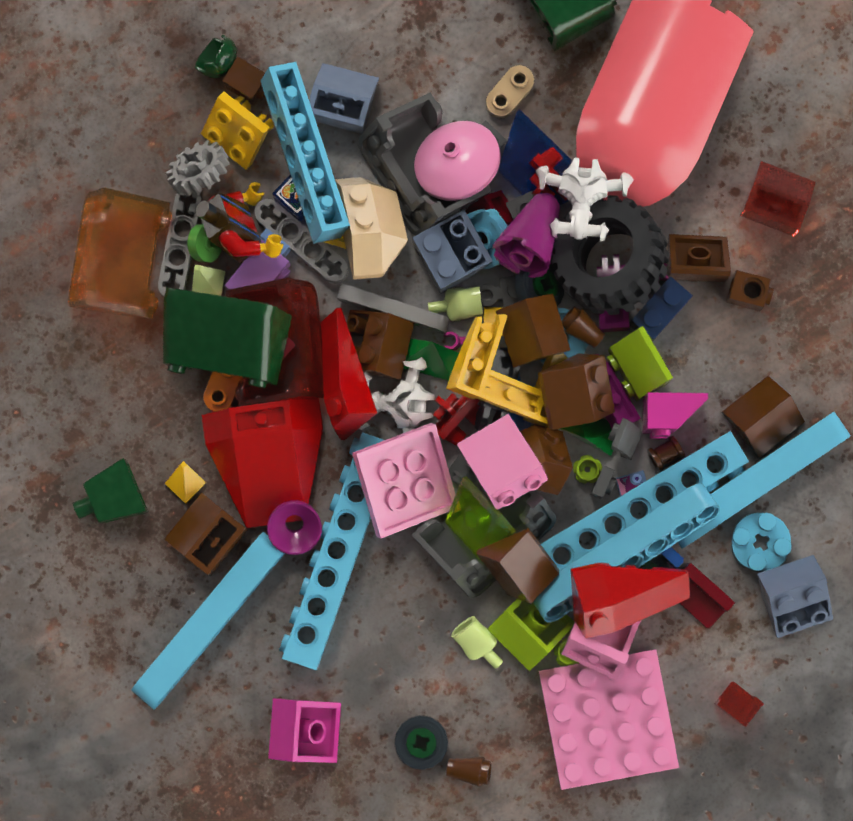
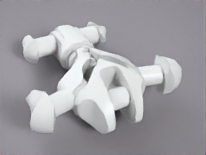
M574 158L570 167L563 172L562 176L549 173L547 165L538 168L536 173L540 182L539 189L543 190L546 184L558 187V192L567 197L573 205V209L569 212L571 222H560L555 218L550 224L552 236L557 238V233L570 234V237H574L576 240L592 236L600 237V242L604 241L609 229L605 223L601 225L588 224L593 215L590 212V206L598 200L606 198L608 196L607 192L622 191L623 197H626L628 188L634 180L631 175L623 172L620 176L621 179L607 180L597 159H593L592 168H580V158Z
M422 357L413 361H403L404 365L409 367L406 380H401L397 388L393 389V392L388 395H382L380 391L371 393L377 414L381 411H387V414H390L397 424V428H402L403 433L418 427L423 420L434 417L432 415L434 412H426L427 400H435V395L426 391L421 384L417 383L420 370L423 371L427 368L426 361ZM365 372L364 375L369 387V381L372 377ZM366 422L359 429L363 430L364 428L369 427L370 425Z

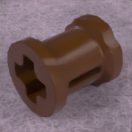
M674 436L669 437V441L655 449L651 447L647 449L649 458L658 472L664 471L665 466L677 459L682 460L686 458L682 447Z

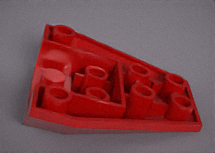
M319 399L268 402L227 408L201 415L205 445L246 528L267 526L273 510L284 502L298 500L309 504L323 431ZM292 515L286 519L285 523L303 520L298 515Z

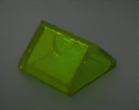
M463 477L445 523L481 561L476 554L478 549L511 536L516 530L500 511L494 508L493 504L468 477Z

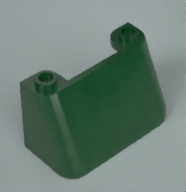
M529 0L541 19V26L546 28L550 35L547 40L554 51L613 17L615 14L614 6L617 5L616 0Z
M166 288L163 301V364L168 366L167 371L178 374H185L186 370L194 368L240 376L249 380L248 385L258 388H266V384L277 385L292 316L275 306L261 302Z

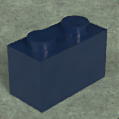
M670 276L630 321V327L637 330L644 326L653 342L690 301L693 295Z

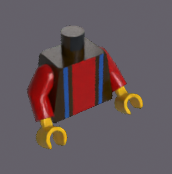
M258 182L251 183L245 193L237 191L228 194L219 193L212 196L208 202L201 201L195 210L196 215L202 220L208 239L240 263L249 256L260 255L261 252H264L271 258H276L280 255L283 244H280L282 238L277 234L269 235L266 243H261L249 207L244 204L246 201L249 205L256 206L262 200L265 193H257L261 187V184Z

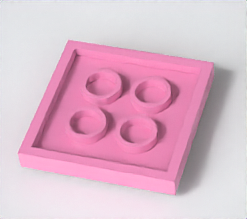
M426 424L352 453L376 537L382 539L459 508L436 424Z

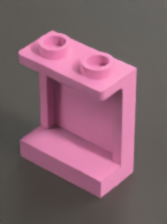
M509 414L457 443L464 460L472 469L496 510L511 505L517 498L529 491L538 489L548 480L542 465Z
M641 620L616 632L591 638H585L574 622L562 655L617 680L627 662L628 652Z

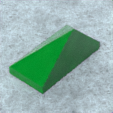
M410 339L405 361H413L422 357L426 361L427 368L423 371L420 370L421 374L449 381L459 353L434 342Z
M603 418L596 422L559 428L608 456H611L614 451L610 449L613 441L608 440L612 428L609 422Z

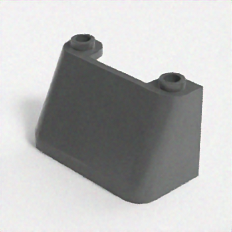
M431 92L375 118L359 138L360 151L381 186L397 192L403 221L415 236L469 208L483 196L492 192L488 184L482 191L469 198L446 201L429 195L419 184L414 170L416 153L425 138L437 129L443 114L441 105L434 99Z
M481 485L443 522L440 523L437 519L424 521L418 525L412 536L468 597L475 598L496 581L476 554L477 550L527 528L539 541L554 526L556 515L546 500L536 490L529 491L517 498L511 505L496 510Z

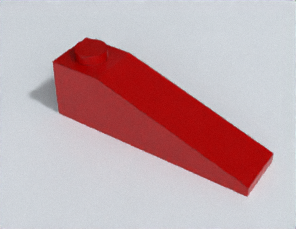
M336 308L321 322L324 403L333 429L340 440H346L375 416L377 410L342 308Z
M595 563L570 569L574 621L585 638L616 632L690 598L689 572L685 569L660 567L640 569L636 568L635 565L615 567L610 566L609 563Z

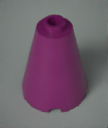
M549 193L534 195L495 240L492 249L495 248L494 256L502 266L516 274H519L520 270L530 272L528 277L532 278L542 277L547 273L555 237L552 236L550 224L555 218L559 220L561 209L560 204L553 195Z

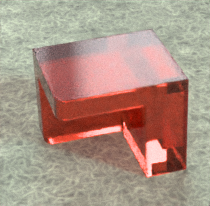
M730 682L714 703V705L742 727H746L764 704L756 696L750 695L735 682Z

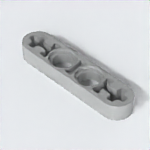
M195 191L192 192V197L196 200V203L190 204L188 211L190 215L194 214L193 219L186 215L177 216L179 211L184 214L185 204L181 201V198H187L186 194L182 193L179 195L176 193L158 281V289L163 297L166 291L164 284L170 283L172 278L171 272L166 273L167 268L175 272L183 271L182 276L176 273L175 282L180 286L179 289L186 290L192 257L187 246L188 236H177L175 227L182 221L188 222L191 225V229L199 223V217L196 215L195 210L202 201V198ZM175 250H181L186 255L184 263L179 266H175L169 261L170 254Z
M264 199L257 203L254 213L259 224L265 229L270 230L273 234L281 236L282 241L289 245L290 250L330 283H340L346 278L348 267L345 260L324 242L316 243L321 248V253L318 257L313 259L306 257L304 248L309 243H313L309 229L272 199ZM263 207L266 209L274 207L273 213L279 220L282 215L286 217L280 221L276 230L272 228L276 223L270 217L265 218V220L262 219L263 212L261 209ZM288 224H294L299 229L297 237L291 240L284 238L282 235L283 227ZM327 252L331 255L327 257V261L334 266L337 263L341 264L340 271L342 273L339 276L337 274L328 275L330 270L324 263H322L321 268L317 266L324 259Z
M341 284L336 298L339 301L371 312L393 314L414 322L415 326L441 334L446 333L450 319L443 315L345 284Z

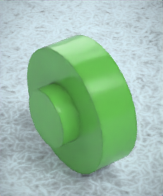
M197 224L191 229L187 240L188 251L191 257L198 262L215 261L222 249L208 239L203 224Z

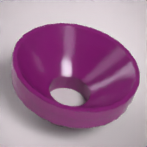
M291 500L278 505L273 510L267 523V533L271 543L278 550L290 555H299L311 550L317 544L322 533V523L318 513L311 505L302 501ZM289 516H300L304 522L303 526L298 530H290L285 524Z

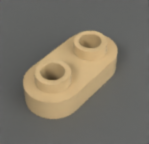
M517 65L506 72L487 96L486 108L490 115L495 118H506L512 114L533 88L534 76L531 70L525 66ZM521 75L525 78V81L522 84H517L514 78ZM503 97L506 100V104L499 106L495 100Z

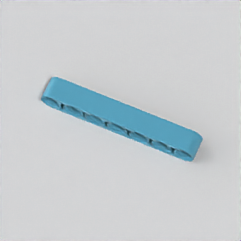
M832 412L711 493L710 495L720 508L719 513L710 522L678 542L682 549L848 439L851 435L836 413Z
M695 484L561 570L559 575L533 601L534 605L546 622H554L573 610L570 569L595 563H609L610 566L615 567L635 565L636 568H639L714 519L719 513V506L703 484Z
M262 532L131 689L134 694L153 710L166 698L284 556L285 553L278 550L271 543L269 536L265 532Z

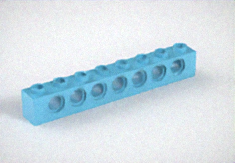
M729 431L541 543V546L561 571L640 520L634 518L630 513V507L634 502H640L644 505L646 510L644 516L664 504L656 498V490L659 487H665L670 491V499L686 490L687 487L681 482L684 472L694 474L696 484H703L707 491L710 492L720 486L717 480L727 475L729 479H732L744 472L745 469L742 465L748 463L749 460L732 432ZM709 457H716L720 460L721 470L718 473L708 470L707 460ZM609 517H614L620 522V530L616 534L608 533L605 529L604 524ZM584 532L591 533L594 536L595 544L591 549H584L579 544V537ZM559 547L565 548L569 552V560L563 565L556 563L553 558L555 549Z
M362 432L360 439L354 437L349 454L352 455L355 451L384 440ZM354 458L350 467L345 465L339 479V482L344 483L340 495L334 494L329 510L334 511L330 523L325 521L320 536L321 539H324L320 551L314 550L309 564L310 567L314 568L311 578H304L299 592L300 595L304 596L301 606H295L289 623L294 624L290 635H284L279 651L284 652L282 659L313 670H318L371 519L365 497L360 502H352L348 498L349 490L352 487H362ZM345 514H350L355 518L354 527L348 531L342 530L338 525L339 518ZM334 542H340L345 546V554L339 559L330 557L328 553L330 545ZM325 570H330L335 574V582L330 587L321 586L318 580L320 573ZM315 598H320L325 603L324 612L318 616L312 615L309 611V603ZM306 626L313 628L315 631V639L309 644H304L299 639V631Z

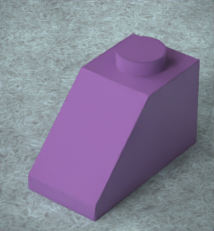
M264 252L257 256H249L224 286L231 294L273 289L277 283L282 285L290 275L291 271L288 270L291 266L290 262L281 254L276 258H271Z

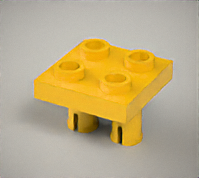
M223 92L217 97L201 135L209 140L210 143L218 142L219 146L223 147L226 154L233 161L247 169L252 165L267 133L273 129L274 123L271 118L263 122L267 118L265 114H260L256 117L251 113L249 101L246 100L241 105L240 103L244 100V97L238 96L233 99L226 92Z

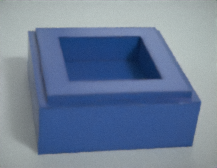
M672 547L660 553L673 569H677L684 562V558Z

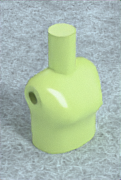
M480 286L447 289L445 300L428 302V309L434 313L446 312L451 321L484 316Z
M475 616L464 620L453 630L451 637L461 646L469 659L476 660L484 657L494 669L502 664L503 660L492 650L497 644V639Z

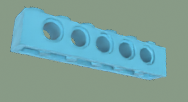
M292 62L268 67L260 82L312 242L315 244L341 238L350 224L297 63Z

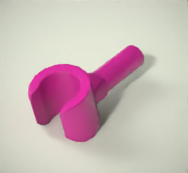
M446 332L443 336H454L456 343L453 346L444 347L455 351L463 345L466 336L459 337L454 332Z

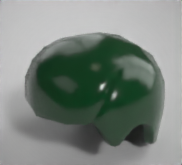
M221 35L224 40L213 38L195 63V69L209 78H220L226 75L237 58L238 50L233 40L225 35Z

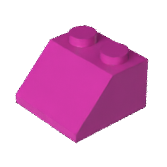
M648 392L642 399V434H650V439H667L670 434H673L708 400V393Z
M273 698L268 759L291 762L337 763L341 703Z

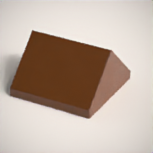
M669 234L668 277L671 276L675 280L727 281L731 274L727 237Z
M553 293L527 298L496 311L497 315H508L502 333L513 368L570 351Z
M769 376L722 411V414L757 458H760L805 422L791 395Z
M529 528L480 548L476 553L507 595L530 604L559 575L560 571Z

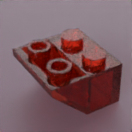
M760 161L739 216L794 237L800 231L816 182Z

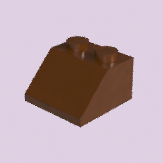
M578 353L538 372L549 429L554 430L596 422L615 412L604 355Z
M533 425L521 430V434L539 460L548 478L536 490L559 495L573 469L563 431L558 429L552 430L549 427Z

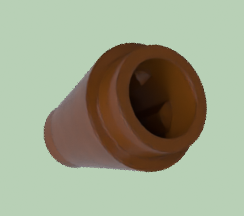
M575 306L572 307L562 319L565 333L591 345L593 348L605 336L582 308L579 310Z
M485 757L449 758L446 775L481 787L482 784L488 785L490 782L492 762L485 760Z

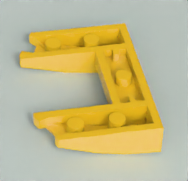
M496 315V322L482 323V316L475 317L460 349L446 389L470 399L482 400L524 417L523 420L535 425L549 427L539 377L535 387H532L491 370L508 315ZM561 353L546 358L541 371L568 359L567 356Z

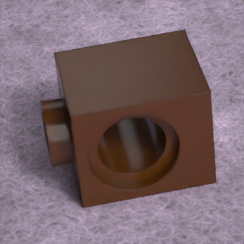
M237 57L222 80L224 87L234 94L244 97V100L249 101L253 105L256 104L258 99L262 101L265 98L260 82L265 72Z
M736 270L732 276L726 303L761 311L765 304L770 305L774 288L769 287L771 279ZM744 286H755L758 289V297L754 299L747 297L744 293Z

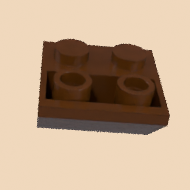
M350 310L346 323L363 372L377 377L401 380L404 368L403 361L406 360L414 322L390 313Z
M201 493L165 537V540L204 573L212 576L248 529Z

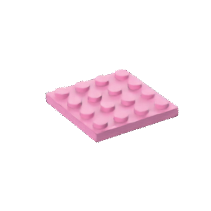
M656 649L628 654L627 662L617 680L581 663L538 671L561 790L679 768Z

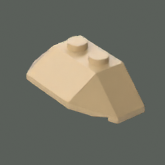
M362 177L335 179L350 224L343 237L353 280L383 277L388 267L394 262L408 242L397 192Z

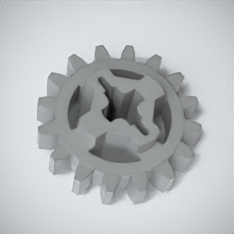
M206 140L202 146L197 142L194 148L186 147L181 154L176 155L178 160L169 164L171 169L166 172L169 177L167 180L179 195L185 193L186 196H190L193 191L198 195L201 193L202 188L206 187L209 190L215 182L221 181L218 176L226 174L227 170L225 167L230 165L227 159L228 155L216 141L211 144L209 140Z

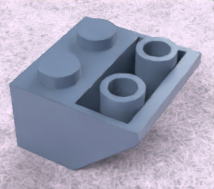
M322 63L309 99L316 122L363 134L366 129L379 78Z
M465 210L412 237V243L440 294L468 280L493 262Z
M814 555L757 574L761 595L777 638L833 620L827 580Z

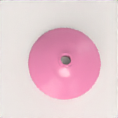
M471 121L448 123L434 130L421 143L414 162L416 178L421 187L429 195L437 199L456 201L469 198L482 191L495 177L501 160L500 147L492 132L481 124Z

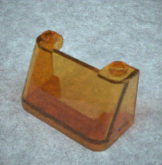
M105 187L87 194L82 208L68 296L69 307L144 319L153 317L158 308V297H155L153 290H149L158 233L168 228L172 220V212L169 211L171 202Z

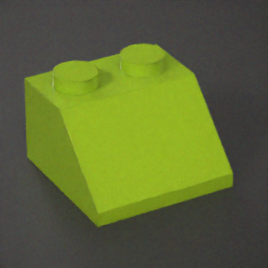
M644 326L638 328L608 349L610 355L606 357L614 372L619 370L624 381L621 382V385L629 398L634 396L635 400L639 401L648 392L659 390L673 379Z
M516 599L487 629L530 671L571 630L574 621L566 614L554 622H546L533 602L530 604Z

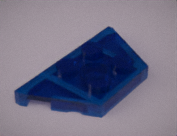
M519 109L514 116L498 172L521 195H524L530 191L533 192L537 188L529 180L536 171L528 163L538 153L541 155L554 147L561 154L563 159L553 168L560 176L570 167L572 160ZM548 185V187L555 193L554 197L557 199L560 205L570 202L568 199L564 201L554 191V189L550 185Z

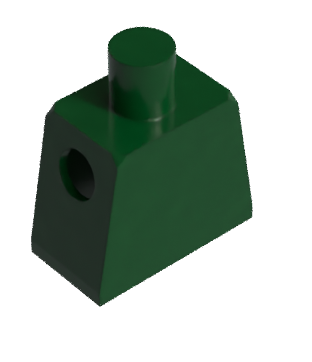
M124 458L83 483L87 497L72 503L79 519L95 513L98 522L102 524L149 512L130 465Z

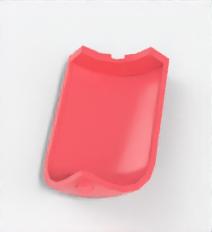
M712 0L631 1L582 110L576 132V156L580 158V168H592L593 159H597L607 180L621 179L620 176L623 172L630 174L634 179L628 188L626 197H623L622 191L607 192L608 196H618L621 201L624 198L633 200L637 206H650L669 196L688 178L699 160L754 32L734 13L727 10L724 14L710 6Z

